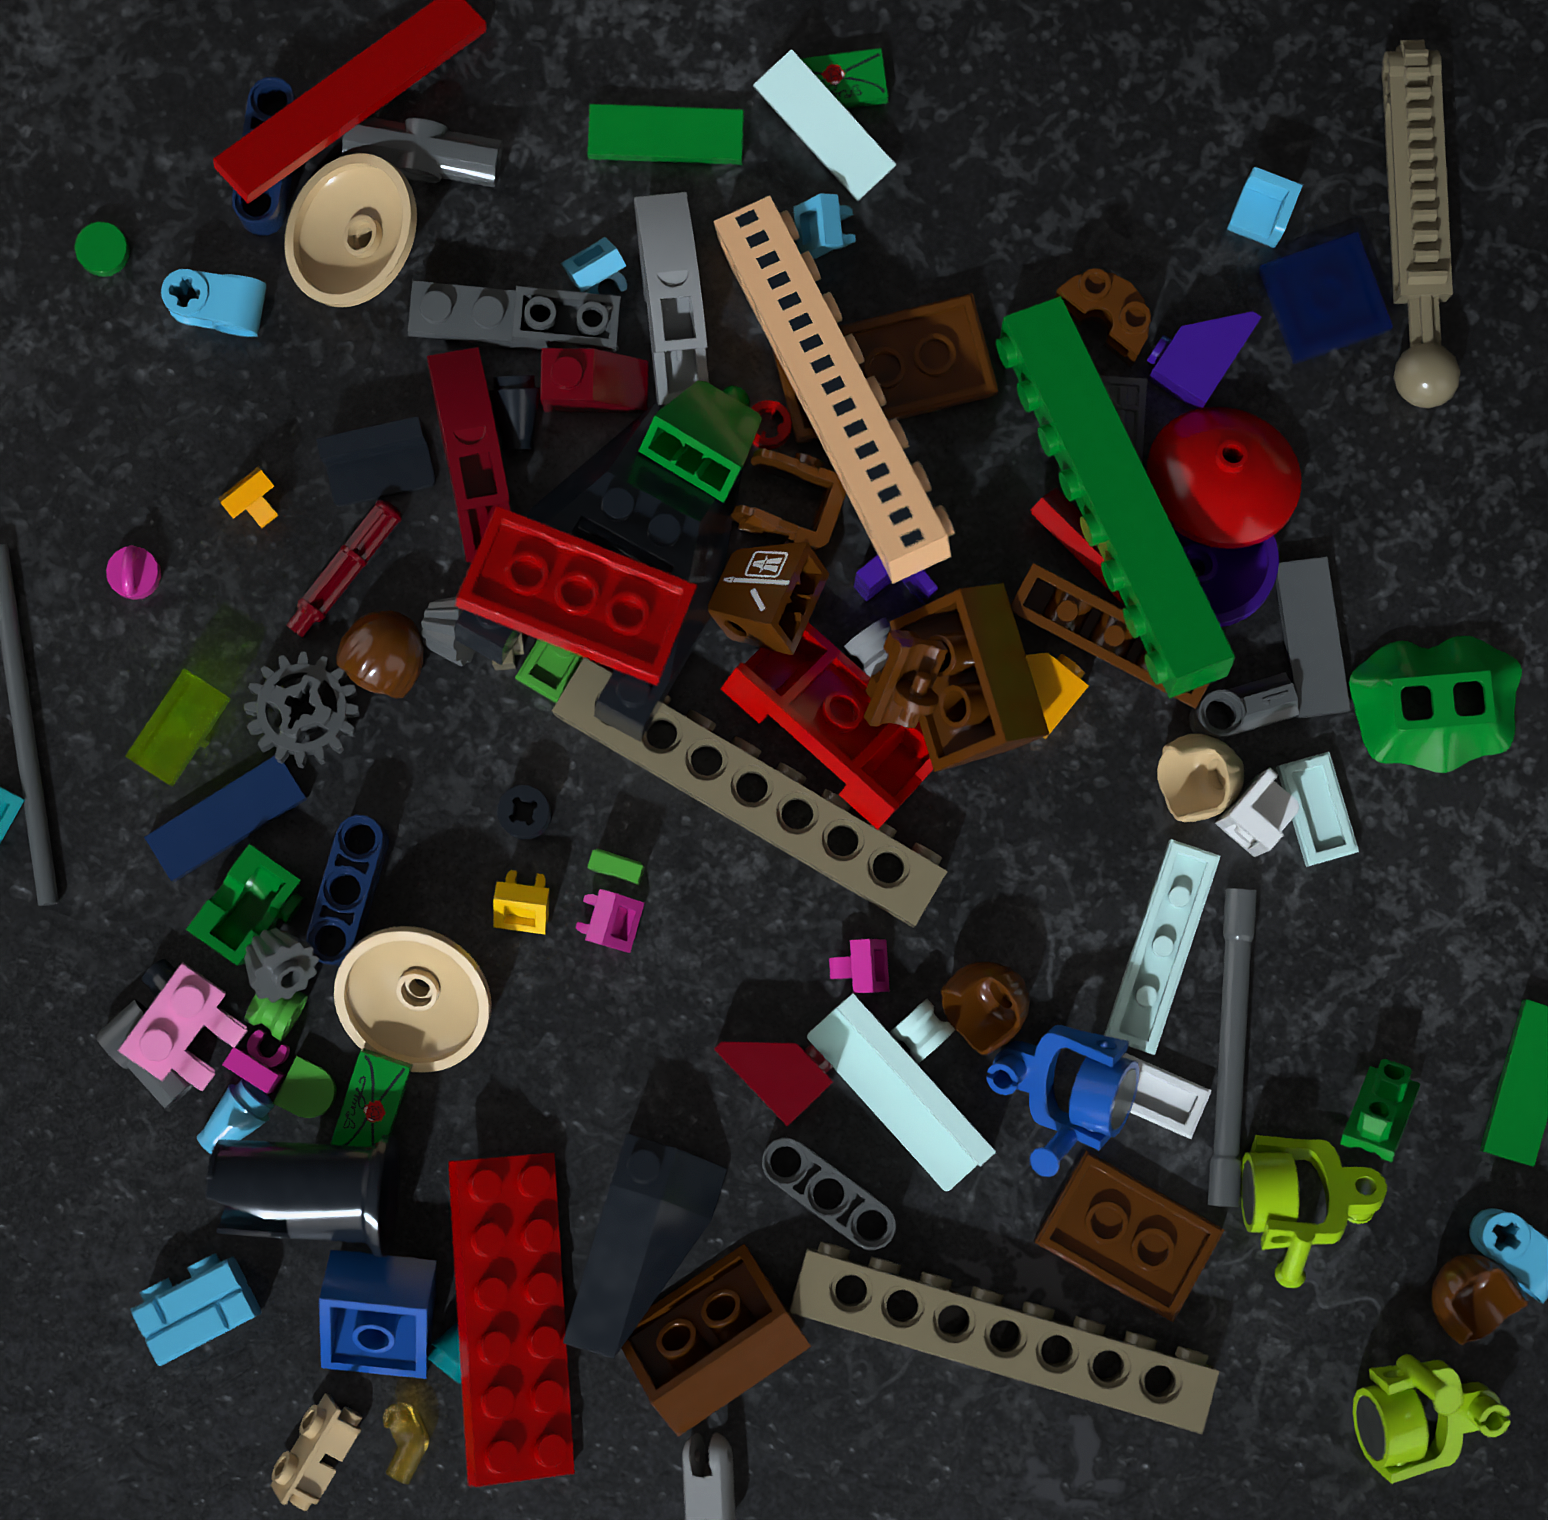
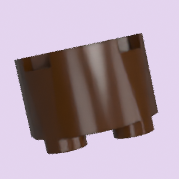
M1093 268L1083 274L1073 276L1057 289L1054 298L1062 297L1072 320L1079 326L1087 321H1096L1102 324L1107 333L1103 346L1132 368L1148 338L1151 321L1150 310L1146 306L1144 298L1131 282L1114 273L1105 272L1102 269Z

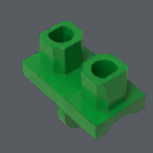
M1382 1059L1378 1068L1369 1067L1344 1130L1341 1145L1362 1147L1367 1152H1375L1384 1160L1393 1161L1421 1084L1410 1080L1412 1073L1410 1067L1388 1059Z

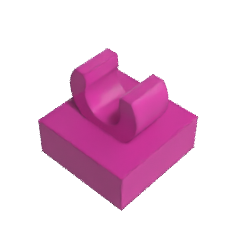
M601 889L598 896L594 894L585 895L583 902L595 906L590 924L577 922L576 929L583 934H587L585 939L587 941L630 953L644 902Z
M886 939L850 940V957L829 958L830 979L852 978L853 993L890 992Z
M257 1030L250 1036L247 1050L243 1047H233L222 1065L265 1093H275L286 1074L275 1067L287 1060L290 1047L282 1044L273 1057L267 1058L263 1056L260 1051V1044L265 1039L267 1032Z

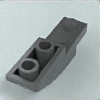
M412 280L408 336L460 341L462 346L542 351V348H584L616 350L620 296L516 286V291Z

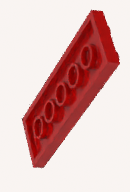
M538 1153L448 1161L468 1485L480 1487L575 1474L567 1344L563 1343L566 1328L555 1154Z

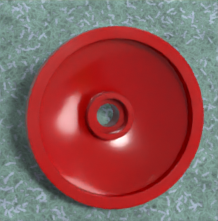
M1204 407L1176 417L1159 432L1151 446L1146 461L1145 471L1173 529L1195 542L1211 547L1243 548L1269 539L1289 521L1301 493V470L1297 457L1288 441L1265 420L1235 408ZM1223 456H1231L1238 462L1230 463Z

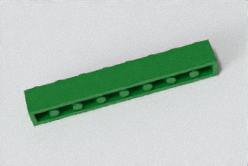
M1059 296L1003 317L1001 336L996 340L999 357L1005 368L1013 367L1019 380L1017 392L1021 404L1026 412H1034L1040 424V427H1038V437L1041 446L1048 457L1055 456L1060 466L1059 481L1064 495L1069 501L1076 500L1083 515L1080 517L1083 535L1091 547L1097 545L1104 559V562L1101 563L1104 579L1112 592L1119 591L1126 606L1123 609L1126 626L1134 638H1141L1148 652L1145 655V663L1153 682L1156 685L1162 683L1168 697L1172 698L1227 677L1235 659L1232 649L1062 297Z

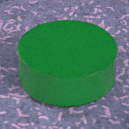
M95 222L83 228L78 234L75 242V253L78 261L88 272L96 276L107 277L118 273L125 267L129 259L130 247L126 237L116 226L107 222Z

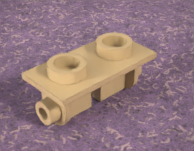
M327 1393L324 1394L318 1406L313 1405L308 1409L300 1424L299 1432L301 1435L290 1452L286 1451L280 1456L272 1472L273 1482L271 1487L280 1502L286 1505L289 1500L293 1505L305 1511L308 1510L311 1503L318 1504L336 1473L334 1467L321 1461L325 1453L342 1462L362 1430L358 1424L363 1417L348 1407H344L341 1411Z

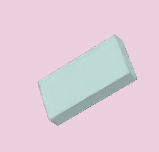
M1325 752L1277 766L1282 788L1299 803V811L1292 819L1306 867L1359 852L1330 753Z

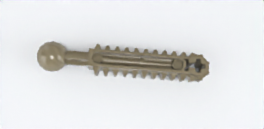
M1400 40V46H1397L1396 51L1385 52L1382 64L1394 304H1408L1410 348L1402 353L1396 363L1394 381L1399 394L1411 405L1432 408L1450 400L1458 389L1460 380V369L1456 357L1444 346H1441L1439 303L1446 302L1453 294L1442 64L1440 52L1438 50L1426 49L1425 40Z

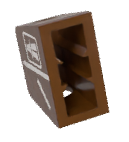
M807 542L737 549L731 554L709 601L708 611L730 639L794 655L830 573Z

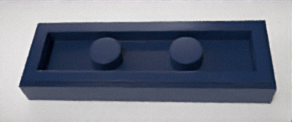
M273 756L144 838L170 880L176 882L308 798L285 762L283 764L278 763L275 756Z

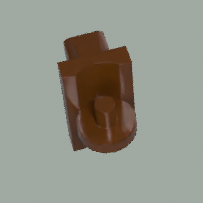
M892 630L888 633L883 646L888 655L883 671H878L871 676L865 690L871 700L864 718L870 726L893 723L906 728H916L921 715H930L936 710L939 697L932 687L948 649L942 641L921 640L914 631Z

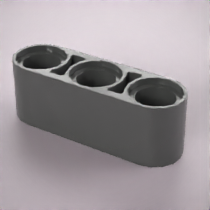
M792 1137L777 1138L766 1146L762 1155L764 1173L771 1182L856 1245L866 1250L880 1249L892 1240L896 1228L893 1213L884 1203ZM782 1146H790L796 1149L801 1157V1165L798 1171L790 1176L776 1174L770 1165L772 1153ZM825 1178H833L839 1181L844 1189L841 1202L831 1208L818 1205L813 1198L815 1185ZM877 1210L886 1219L884 1232L875 1239H866L856 1230V1221L864 1211Z

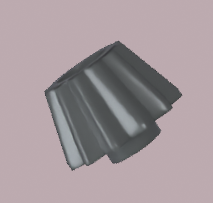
M457 596L430 602L428 608L424 611V618L421 622L423 645L458 666H464L466 662L471 663L476 651L455 640V623L463 611L462 608L455 606Z
M274 928L271 931L264 930L259 936L253 937L252 943L246 947L247 954L244 959L251 987L255 989L259 999L268 998L272 1003L280 998L290 999L296 991L304 990L307 987L308 980L316 975L314 966L319 958L313 953V947L287 931H281L278 928Z

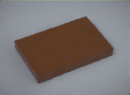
M1084 1150L1033 1242L1174 1322L1225 1229L1089 1151Z

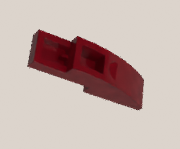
M478 347L427 356L466 562L473 561L496 506L510 511L506 477Z

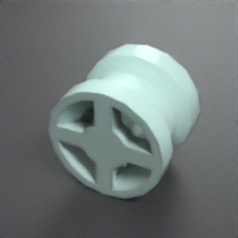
M926 998L899 1022L889 1034L896 1041H903L910 1048V1057L916 1064H919L945 1041L955 1029L949 1022L940 1021L936 1017L934 1005Z

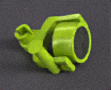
M1255 1135L1251 1151L1245 1153L1242 1161L1241 1206L1245 1227L1248 1232H1263L1261 1237L1262 1250L1288 1247L1284 1261L1275 1268L1276 1280L1286 1288L1293 1289L1303 1285L1306 1279L1304 1266L1313 1244H1334L1338 1242L1344 1233L1347 1220L1356 1224L1370 1221L1374 1213L1380 1209L1387 1193L1386 1181L1379 1172L1366 1167H1342L1335 1148L1325 1140ZM1295 1160L1311 1162L1322 1181L1326 1198V1218L1320 1224L1297 1222L1299 1190Z
M1407 1354L1401 1356L1395 1366L1369 1368V1378L1377 1385L1357 1390L1353 1399L1354 1428L1360 1447L1371 1465L1391 1484L1455 1463L1461 1452L1464 1433L1480 1430L1488 1437H1497L1503 1434L1510 1424V1420L1505 1418V1416H1510V1412L1500 1403L1498 1396L1486 1385L1480 1382L1461 1384L1458 1374L1444 1361L1433 1360L1421 1363L1414 1356ZM1413 1387L1419 1388L1433 1400L1435 1409L1438 1412L1436 1433L1429 1448H1427L1428 1430L1426 1417Z

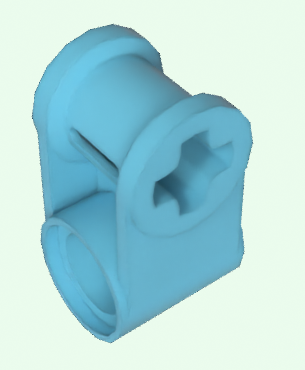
M178 269L164 279L161 287V297L166 307L170 310L171 315L180 323L216 329L238 336L255 337L258 336L267 284L258 279L242 275H220L190 269ZM193 288L199 298L190 299L187 307H183L177 296H185L188 293V289Z
M1497 1208L1481 1210L1474 1216L1470 1224L1469 1235L1472 1244L1486 1257L1503 1265L1515 1277L1523 1291L1543 1304L1548 1299V1237L1535 1230L1514 1213L1505 1212ZM1497 1224L1503 1226L1502 1232L1507 1236L1502 1244L1496 1242L1497 1236L1492 1232Z

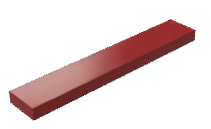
M465 0L432 1L213 158L214 168L249 204L485 33V20Z

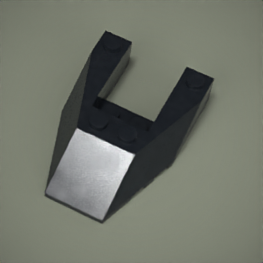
M654 403L535 504L526 516V518L697 585L658 685L656 686L615 669L596 701L594 717L639 742L642 740L712 618L708 611V604L724 571L734 519L731 517L733 508L736 507L743 471L742 467L727 499L723 503L638 452L655 414L663 408V406ZM464 609L455 623L456 641L500 665L505 661L521 633Z

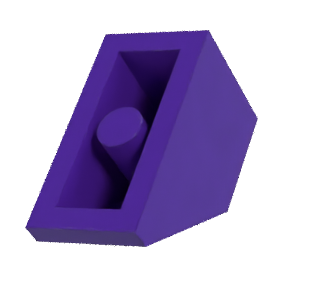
M1251 311L1181 326L1173 339L1163 335L1147 359L1149 363L1155 366L1148 377V381L1193 410L1202 409L1256 327L1261 316Z

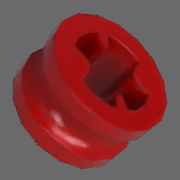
M772 400L760 401L753 405L751 409L760 415L771 413L772 420L777 415L783 423L777 426V436L766 438L765 431L761 435L756 433L752 444L759 449L774 450L783 446L789 439L792 429L790 413L786 407Z

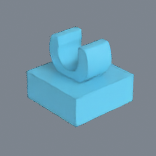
M820 193L793 207L795 226L799 234L797 248L800 254L809 251L813 258H818L834 249H841L856 241L855 235H845L842 233L841 221L852 216L853 211L848 206H839L838 194Z
M606 237L561 263L570 280L581 292L599 294L598 286L600 282L608 278L613 279L614 284L621 292L627 289L626 279L619 272L620 269L626 267V264L617 248Z

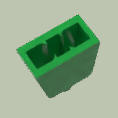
M697 381L655 414L638 452L724 503L745 463L762 418L758 412L749 408V396L742 388L731 385L721 391L706 381Z

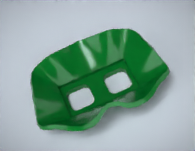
M1455 636L1432 648L1419 647L1412 642L1403 640L1391 642L1383 646L1365 662L1358 665L1352 672L1349 680V688L1362 740L1368 753L1373 759L1381 763L1406 764L1433 772L1447 773L1476 758L1507 751L1513 743L1515 734V700L1522 668L1514 657L1472 636ZM1461 682H1479L1483 687L1485 705L1483 714L1459 716L1455 711L1454 685ZM1426 686L1429 688L1433 711L1430 719L1408 721L1404 718L1401 701V691L1403 688Z

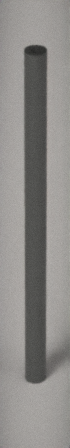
M0 544V642L38 906L58 904L59 896L8 544Z

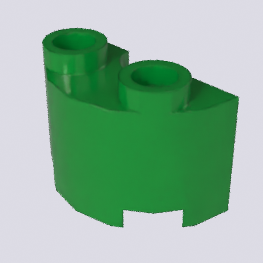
M249 844L227 873L226 879L212 898L206 901L186 930L235 965H243L245 963L244 957L247 954L246 947L252 943L253 937L259 936L264 930L271 931L280 920L288 924L297 914L305 900L304 897L297 893L301 880Z

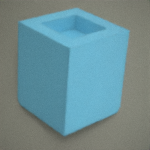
M1253 167L1243 186L1227 230L1275 248L1284 234L1303 185L1263 169Z

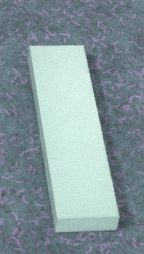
M1173 839L1168 841L1104 1036L1128 1040L1129 1047L1155 1055L1221 857L1220 855Z

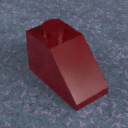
M542 348L540 400L544 411L644 413L648 409L649 362L648 360L598 349Z
M720 1042L714 1048L786 1126L833 1083L826 1075L833 1066L812 1044L804 1051L797 1043Z

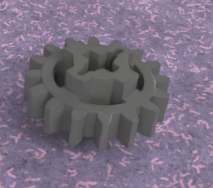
M300 652L298 664L290 665L284 655L279 656L281 669L274 672L270 668L263 666L261 672L266 680L263 685L258 683L249 684L248 688L257 697V701L245 703L244 710L246 714L257 716V719L250 722L247 728L251 735L265 734L257 744L263 752L270 750L274 746L277 747L275 759L278 763L283 764L289 754L295 755L299 768L305 767L308 755H314L316 760L322 765L326 763L324 750L330 747L339 754L344 751L339 740L341 734L354 737L356 734L355 728L347 722L348 718L360 716L359 706L347 703L348 700L357 695L354 685L340 686L347 675L341 668L334 670L330 674L328 672L329 661L325 656H322L316 665H310L306 652ZM303 677L299 684L288 688L280 687L291 679ZM326 685L336 696L337 713L322 703ZM305 700H309L314 713L312 716L303 714L299 720H296L291 709L292 705L302 706ZM268 707L282 716L283 721L279 727V735L274 732L269 724ZM317 731L325 733L314 741L302 743L304 736Z

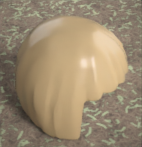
M1187 734L1166 744L1163 747L1162 756L1158 763L1157 778L1170 813L1178 821L1195 822L1221 814L1229 806L1233 805L1242 791L1244 782V765L1236 752L1223 741L1204 734Z

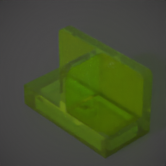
M184 668L125 757L173 787L198 748L201 746L206 749L210 742L205 738L231 698Z

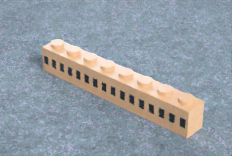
M767 196L715 220L714 225L720 247L892 583L898 582L951 557L948 537L954 534V529L942 505L935 508L932 507L926 495L927 492L931 491L927 475L919 461L910 465L903 451L909 447L904 431L896 418L887 421L881 409L882 406L886 405L881 387L874 376L866 379L859 364L864 363V358L859 345L852 333L843 336L837 323L842 321V316L838 305L830 292L822 295L815 283L821 279L819 270L809 251L800 254L794 242L799 239V234L788 210L779 213L771 196Z

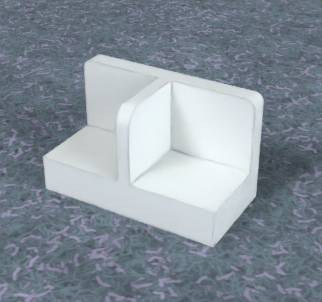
M1271 768L1254 776L1241 791L1235 803L1229 806L1215 822L1218 827L1254 857L1270 851L1284 835L1282 833L1283 829L1299 811L1298 801L1274 781L1278 774Z

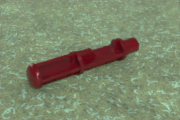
M378 500L375 503L374 508L348 541L340 547V551L314 584L298 600V610L286 626L303 638L314 622L323 621L326 613L360 570L368 564L367 561L397 523L401 522L402 515L392 503L386 500Z

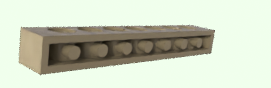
M585 657L583 658L552 710L557 718L913 928L916 926L947 873V870L938 866L942 860L941 856L915 842L912 849L902 845L893 839L897 831L886 823L877 830L870 822H863L848 813L851 805L839 795L825 789L822 795L819 796L803 786L807 779L804 775L781 762L776 770L758 760L762 751L749 742L734 736L731 743L714 734L713 731L717 725L698 712L690 709L687 715L684 716L668 707L672 699L668 695L640 742L594 717L596 701L615 669L598 662L594 663ZM658 722H668L677 730L675 742L665 749H657L647 741L649 729ZM711 748L721 755L722 765L715 774L704 776L698 774L693 769L692 759L699 750ZM758 775L763 778L768 787L764 798L752 803L741 799L737 793V785L743 777ZM801 801L810 807L813 818L805 828L792 829L784 823L782 811L790 802ZM836 828H848L856 835L858 844L852 854L838 856L829 849L827 837ZM891 854L900 860L903 869L900 879L893 883H884L876 878L873 873V862L878 856Z
M820 1241L818 1250L806 1248L789 1307L790 1313L1187 1430L1203 1433L1220 1372L1215 1367L1206 1364L1209 1355L1178 1346L1176 1354L1173 1355L1156 1350V1339L1126 1331L1124 1340L1104 1334L1105 1324L1075 1316L1073 1325L1053 1319L1054 1309L1024 1301L1022 1310L1002 1304L1003 1294L973 1286L971 1295L950 1289L952 1279L922 1271L920 1280L899 1274L901 1264L871 1256L869 1265L848 1259L850 1249ZM846 1275L859 1276L866 1284L863 1298L856 1303H844L835 1294L837 1282ZM908 1290L916 1297V1309L907 1318H895L887 1311V1300L895 1291ZM949 1305H959L967 1312V1323L957 1333H946L938 1325L940 1312ZM1001 1320H1010L1016 1323L1018 1328L1017 1340L1008 1348H997L990 1342V1330L995 1323ZM1053 1335L1064 1336L1069 1343V1352L1066 1358L1058 1363H1048L1043 1360L1041 1355L1043 1342ZM1105 1350L1117 1352L1120 1358V1366L1116 1374L1109 1378L1095 1376L1092 1365L1097 1354ZM1157 1365L1168 1367L1171 1374L1169 1386L1160 1393L1148 1392L1144 1385L1147 1371Z

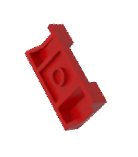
M808 622L794 655L760 648L745 663L741 662L734 669L721 687V690L759 724L768 715L779 723L847 784L839 793V796L878 830L934 770L920 723L918 721L916 728H906L893 723L870 726L864 718L871 700L865 691L870 677Z

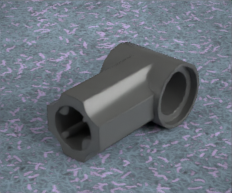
M1286 672L1231 689L1215 690L1203 697L1196 709L1192 707L1189 715L1190 728L1194 734H1204L1222 741L1240 733L1299 716L1298 697L1294 685ZM1209 704L1219 705L1226 711L1228 724L1225 729H1217L1209 724L1206 719V709Z
M134 999L97 1032L95 1037L116 1063L126 1070L129 1068L164 1108H169L194 1086L173 1069L161 1081L118 1051L124 1040L147 1011V1008L141 1002Z

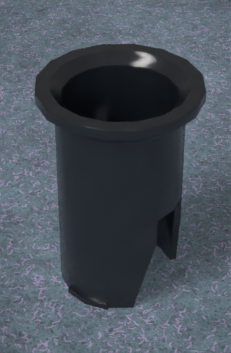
M382 1135L380 1141L372 1147L218 1139L215 1146L213 1145L207 1171L206 1198L225 1204L221 1221L217 1227V1233L271 1238L366 1243L372 1249L375 1257H385L391 1249L396 1230L400 1196V1155L395 1135Z

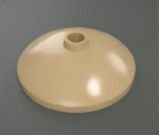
M356 153L337 158L326 164L305 184L295 200L289 215L285 233V254L292 278L307 296L328 306L350 307L364 303L377 296L395 279L409 256L417 226L415 197L404 174L393 164L378 156Z
M391 927L366 936L348 952L339 967L334 984V1001L338 1017L345 1031L355 1044L361 1049L365 1048L413 1064L411 1072H434L460 1063L479 1045L491 1017L492 1005L489 986L475 960L452 940L423 928ZM415 979L423 980L429 987L418 985Z

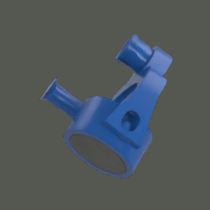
M1055 1025L1041 1038L1037 1046L1023 1041H1012L995 1056L993 1065L987 1071L991 1074L986 1077L990 1088L1001 1095L1012 1094L1016 1089L1029 1093V1107L1034 1121L1041 1126L1058 1131L1043 1148L1035 1149L1030 1155V1164L1037 1174L1044 1177L1054 1176L1059 1170V1162L1077 1141L1100 1151L1111 1137L1119 1134L1131 1112L1139 1083L1140 1070L1138 1062L1122 1057L1128 1050V1040L1076 1030L1063 1025ZM1066 1047L1086 1056L1072 1089L1069 1113L1063 1112L1058 1107L1054 1093V1072L1057 1058L1061 1049Z

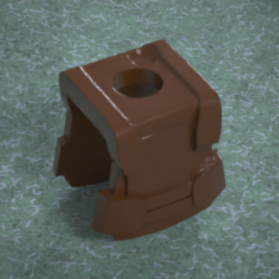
M767 449L754 451L751 458L753 466L762 469L764 472L805 484L823 493L810 529L782 520L780 517L761 509L745 505L734 507L731 517L734 518L733 521L739 523L738 528L762 538H766L767 535L781 540L780 544L807 542L814 552L825 546L830 540L846 495V491L836 472L824 469L825 462L810 455L796 453L795 458Z

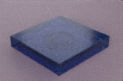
M1358 232L1262 264L1258 269L1293 365L1391 331L1393 328Z

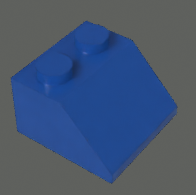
M330 1250L319 1297L321 1368L426 1379L429 1364L427 1357L430 1355L436 1301V1261L415 1257H375L374 1254L359 1251Z

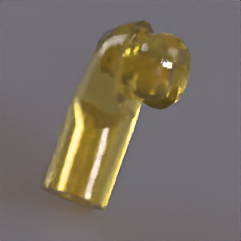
M406 1402L395 1403L387 1407L383 1414L384 1427L390 1428L398 1446L385 1473L401 1483L409 1484L429 1445V1435L420 1412L414 1406Z

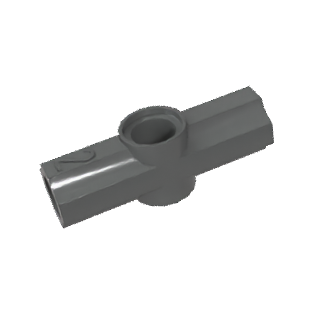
M367 117L345 133L342 139V157L356 153L375 155L393 164L406 178L416 181L436 183L440 182L441 178L496 187L500 176L503 153L502 140L452 132L447 126L427 119L409 118L405 120V123L381 118Z

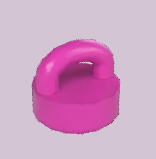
M133 545L116 551L109 559L106 568L107 580L111 588L121 596L132 600L143 599L151 595L159 586L161 579V568L157 559L144 548Z

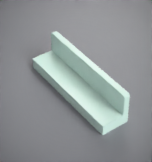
M851 994L808 1033L807 1038L812 1045L828 1060L839 1075L944 1191L951 1190L977 1165H983L996 1153L854 994Z

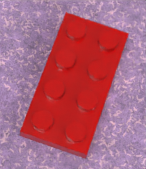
M496 506L459 591L455 606L657 686L697 585Z

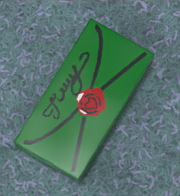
M881 48L801 59L845 109L888 103Z
M363 1048L359 1053L331 1145L372 1147L380 1141L382 1135L391 1134L413 1064Z

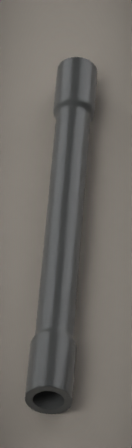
M1225 889L1223 921L1225 951L1214 1148L1210 1159L1208 1205L1240 1207L1242 1171L1240 1141L1251 943L1255 935L1257 890Z

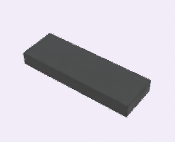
M1320 557L1279 563L1275 582L1290 681L1293 683L1298 697L1299 716L1296 719L1350 711V703L1328 558Z

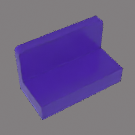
M878 555L856 572L854 588L866 602L870 601L892 583ZM924 570L902 579L903 583L922 606L934 601L938 587Z

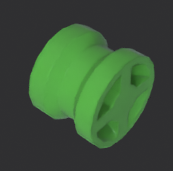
M296 991L292 998H280L272 1003L268 998L259 999L255 994L247 1009L244 1021L253 1026L262 1024L268 1027L273 1037L283 1041L302 1013L308 995L301 991Z

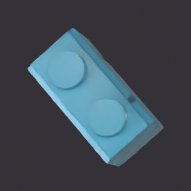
M215 1253L188 1267L191 1278L173 1287L169 1278L140 1292L144 1302L131 1309L132 1315L142 1335L145 1336L146 1343L159 1367L262 1313L234 1256L220 1262Z

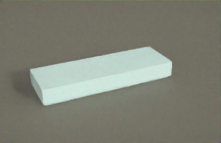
M792 49L753 85L857 201L896 166Z

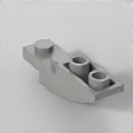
M686 192L634 197L645 302L647 301L658 405L668 404L697 381L709 383L705 349L708 346L703 301Z

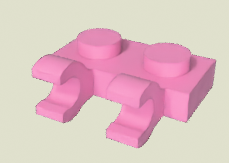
M182 962L124 1040L118 1051L161 1081L173 1069L190 1084L203 1091L215 1075V1069L186 1050V1048L203 1025L235 1048L246 1033L247 1026L218 1007L226 995L225 991Z

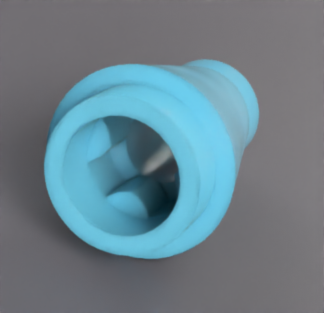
M242 1079L237 1085L230 1084L207 1124L197 1135V1140L210 1154L213 1145L215 1146L218 1139L241 1140L269 1120L268 1113L274 1107V1104L264 1091L245 1079Z

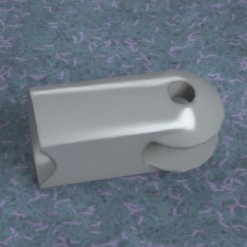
M715 1432L710 1441L709 1462L706 1463L703 1438L700 1433H695L687 1439L682 1451L685 1520H736L732 1448L726 1437Z

